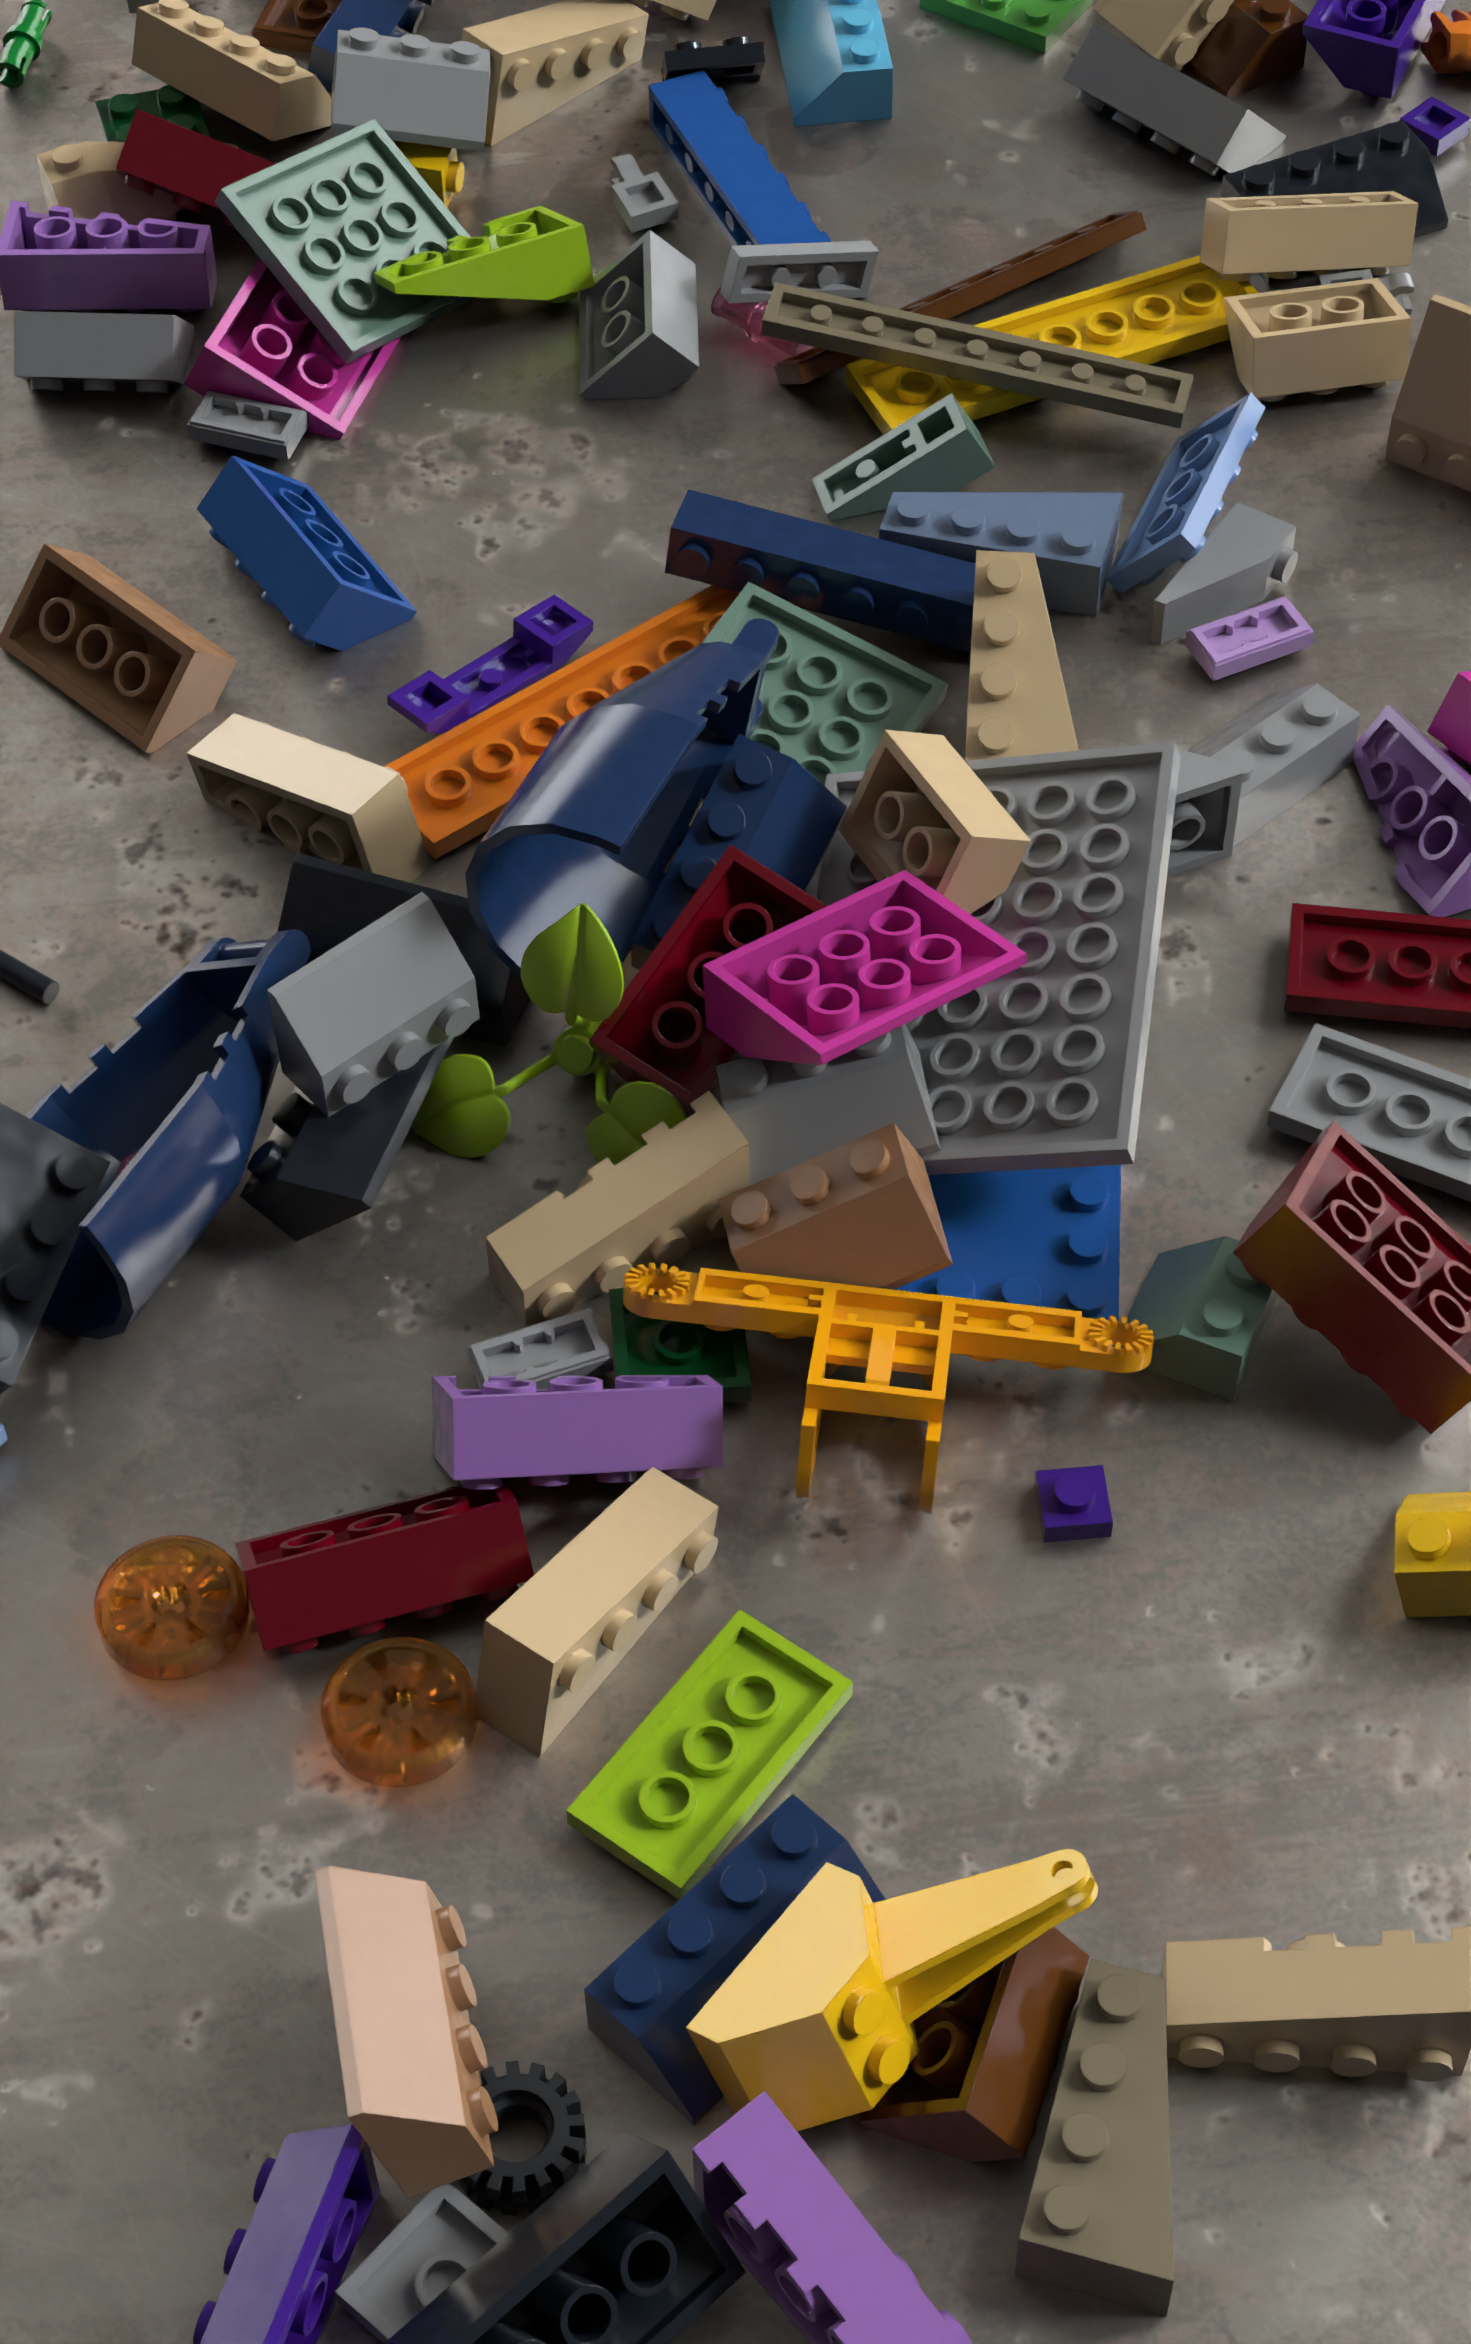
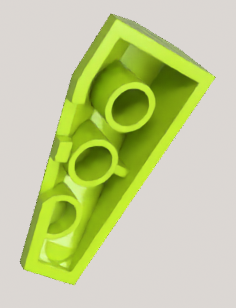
M541 205L483 224V235L480 237L466 238V236L458 235L446 240L448 251L442 254L437 251L419 252L374 272L375 282L395 294L548 300L550 303H564L577 298L578 291L595 286L584 225Z

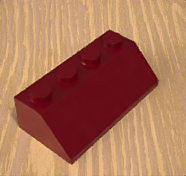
M730 845L623 992L619 1006L609 1018L602 1021L589 1039V1045L626 1083L644 1081L653 1082L664 1087L678 1100L686 1117H690L695 1113L691 1107V1102L708 1091L715 1098L721 1092L716 1066L744 1057L706 1027L702 965L827 906L741 850Z
M504 1482L500 1488L487 1490L466 1489L460 1484L235 1543L263 1651L277 1648L280 1655L295 1654L309 1650L319 1644L318 1637L345 1630L346 1636L349 1637L368 1635L385 1628V1619L411 1612L416 1619L439 1616L454 1608L452 1601L475 1595H479L482 1601L507 1598L520 1589V1583L527 1582L534 1576L518 1503Z

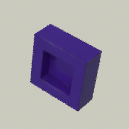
M1432 96L1400 118L1428 147L1430 154L1436 157L1469 134L1471 122L1469 116Z
M1103 1465L1036 1471L1034 1486L1044 1543L1112 1536L1113 1519Z

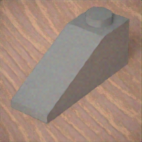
M1237 501L1208 535L1202 549L1183 565L1155 599L1151 642L1158 645L1165 644L1185 635L1187 630L1224 618L1265 600L1279 581L1282 583L1288 581L1296 567L1298 552L1293 550L1296 526Z

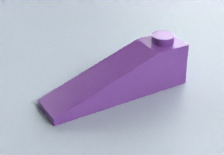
M1387 704L1356 742L1354 761L1368 799L1376 803L1384 824L1380 828L1384 843L1392 847L1399 866L1394 870L1399 884L1430 916L1447 917L1471 909V775L1401 713Z

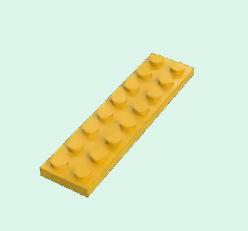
M1200 255L973 326L1150 365L1230 339L1224 310V297L1258 292L1248 280L1228 281L1219 278L1218 272L1200 262ZM863 359L847 364L845 371V382L883 435L951 393L971 421L1042 399L1036 396L871 359Z

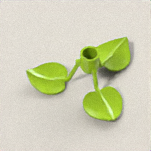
M578 904L561 919L539 933L527 946L521 961L523 987L532 1002L548 1013L566 1011L565 1019L569 1026L557 1037L554 1051L498 1086H495L494 1075L490 1065L480 1056L457 1054L443 1058L411 1128L415 1133L449 1154L463 1158L484 1156L502 1144L510 1129V1111L500 1097L513 1092L555 1065H559L564 1071L575 1076H584L592 1072L596 1074V1104L604 1113L596 1117L587 1127L586 1142L597 1163L608 1157L612 1164L616 1165L646 1145L641 1135L664 1121L667 1127L671 1129L687 1119L678 1100L664 1087L653 1082H629L621 1086L614 1093L611 1102L608 1099V1074L612 1068L589 1045V1039L602 1021L609 1018L619 1006L623 996L624 976L617 950L607 929L587 904Z

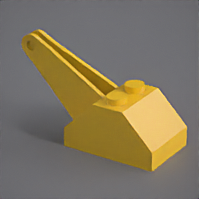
M1062 1849L1031 1860L873 1903L860 1876L826 1862L686 2026V2029L734 2115L763 2091H766L796 2131L872 2110L893 2083L903 2076L909 2063L918 2054L914 2020L1049 1929L1087 1909L1097 1897V1883L1082 1853L1073 1849Z

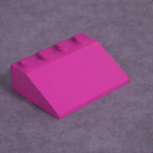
M259 259L204 345L184 385L203 397L209 390L307 411L309 426L305 432L340 440L401 336L346 364L265 263Z
M903 870L702 965L706 1027L744 1057L823 1065L1027 964V953L911 873Z

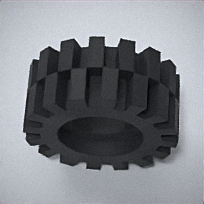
M519 2061L505 2062L507 2075L496 2077L493 2066L480 2071L481 2086L487 2090L492 2100L498 2121L512 2115L532 2116L546 2129V2142L536 2156L522 2162H507L498 2158L492 2152L494 2167L459 2179L460 2187L469 2196L475 2191L478 2205L489 2211L494 2201L501 2203L503 2215L516 2216L517 2204L528 2203L529 2214L531 2215L542 2205V2198L548 2195L551 2197L566 2182L581 2171L580 2162L586 2163L584 2113L581 2112L580 2099L575 2090L568 2093L566 2079L556 2072L548 2080L546 2079L545 2066L533 2062L529 2074H520Z

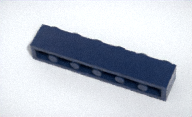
M688 489L670 529L664 573L741 592L746 584L750 582L802 609L971 652L975 563Z

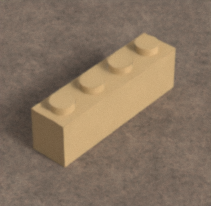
M1394 191L1206 198L1200 262L1216 270L1219 278L1228 281H1247L1250 279V273H1265L1266 276L1276 279H1293L1297 277V271L1312 270V273L1315 275L1341 273L1344 272V269L1358 268V270L1370 269L1372 275L1388 274L1390 267L1411 266L1418 203Z

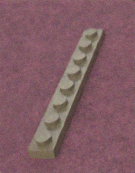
M778 282L775 283L762 319L761 335L1179 429L1182 425L1194 378L1192 374Z

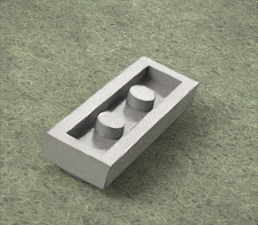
M871 241L731 246L720 293L728 303L769 302L775 283L778 282L845 298L867 297L879 251Z

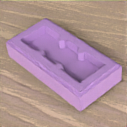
M1284 596L1187 630L1185 646L1212 681L1311 647L1314 631L1287 597Z

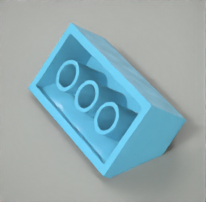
M770 0V13L794 127L892 118L893 65L877 0Z

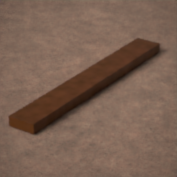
M1130 211L1107 215L901 307L899 310L944 320L950 319L1147 230L1142 212ZM812 347L776 363L777 366L774 369L780 384H805L862 357Z

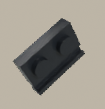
M739 36L723 40L721 42L722 46L702 47V43L698 41L677 43L672 46V50L664 52L661 68L662 81L701 70L705 71L714 85L758 81L761 79L760 75H762L766 63L764 42L751 43L750 37Z

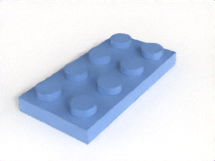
M1252 393L1244 396L1176 439L1106 577V580L1120 594L1140 582L1144 585L1152 583L1163 573L1167 566L1177 560H1180L1182 563L1189 561L1204 546L1206 538L1203 534L1209 522L1223 508L1224 502L1221 498L1224 491L1240 473L1241 467L1238 463L1243 453L1253 444L1258 436L1255 428L1266 407Z

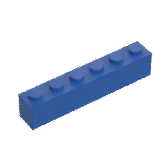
M704 70L648 85L650 128L733 246L831 242L825 231L820 232L811 220L806 204L803 201L798 202L790 191L785 175L782 172L777 173L772 166L765 147L761 143L757 144L749 134L744 118L741 115L736 116L728 105L723 89L721 87L716 88Z

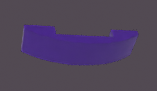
M552 595L513 619V637L444 679L431 670L425 672L387 696V705L426 733H445L561 668L593 631V621L556 595Z

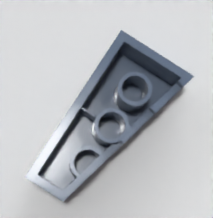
M893 492L879 529V539L975 564L976 550L1035 553L1047 609L1096 617L1107 583L1106 577L1111 569L1119 543L1123 492Z

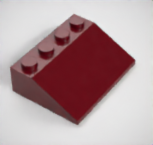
M1333 1120L1249 1224L1233 1254L1242 1261L1245 1270L1253 1279L1261 1284L1268 1285L1292 1307L1295 1316L1302 1324L1310 1329L1317 1330L1341 1352L1343 1359L1350 1368L1359 1374L1367 1375L1390 1397L1394 1407L1403 1416L1416 1420L1425 1430L1432 1434L1471 1401V1246Z

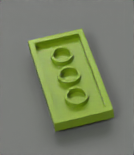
M739 1609L566 1810L567 1824L680 1900L699 1882L853 1696V1681Z

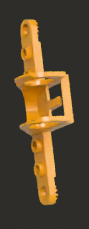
M649 1263L648 1269L644 1264L637 1265V1269L632 1267L624 1275L623 1304L630 1312L638 1316L703 1324L705 1327L715 1331H729L738 1328L769 1332L773 1336L784 1339H793L800 1336L815 1337L801 1424L796 1498H809L823 1409L928 1422L918 1511L932 1514L950 1353L967 1355L974 1360L982 1362L1005 1359L1031 1362L1041 1368L1051 1370L1074 1367L1117 1373H1132L1143 1370L1149 1366L1152 1358L1153 1331L1148 1330L1146 1324L1139 1326L1140 1321L1136 1319L1131 1323H1127L1128 1317L1124 1316L1121 1317V1322L1117 1321L1116 1316H1109L1108 1320L1104 1317L1098 1319L1082 1317V1311L709 1268H700L699 1273L685 1272L684 1270L678 1271L679 1268L675 1266L668 1270V1264L661 1263L660 1269L656 1268L655 1263ZM841 1365L867 1368L865 1383L833 1380L830 1377ZM899 1371L921 1374L927 1382L930 1391L889 1386L891 1372Z

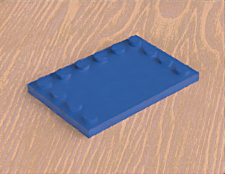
M1121 1165L928 1175L953 1265L895 1290L1082 1311V1317L1098 1319L1104 1317L1108 1320L1109 1316H1116L1117 1321H1119Z

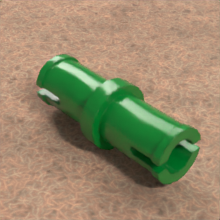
M26 0L23 2L15 25L7 29L3 38L4 50L0 57V76L4 68L5 70L0 78V83L6 87L17 88L23 85L31 61L36 60L42 51L43 40L41 38L51 21L52 12L50 9L46 10L41 19L47 5L40 0Z

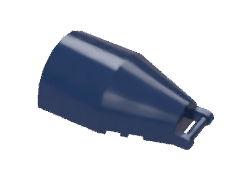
M762 618L749 620L732 644L722 641L702 643L597 703L559 728L479 843L465 873L468 906L472 917L489 948L520 979L521 961L527 946L539 933L581 903L587 904L607 929L622 965L631 951L630 941L666 874L664 872L678 846L682 844L690 828V823L703 799L707 796L738 734L750 738L759 724L763 709L759 695L765 668L776 650L779 638V630L774 623Z
M296 929L279 931L271 939L236 942L229 937L209 940L184 969L131 1016L138 1025L112 1050L106 1044L101 1043L87 1055L94 1064L90 1070L67 1090L63 1085L56 1083L26 1115V1117L110 1161V1165L88 1215L78 1226L81 1229L40 1322L63 1333L98 1340L124 1333L234 1194L245 1172L280 1060L267 989L301 969L307 963L311 948L307 936L302 931Z

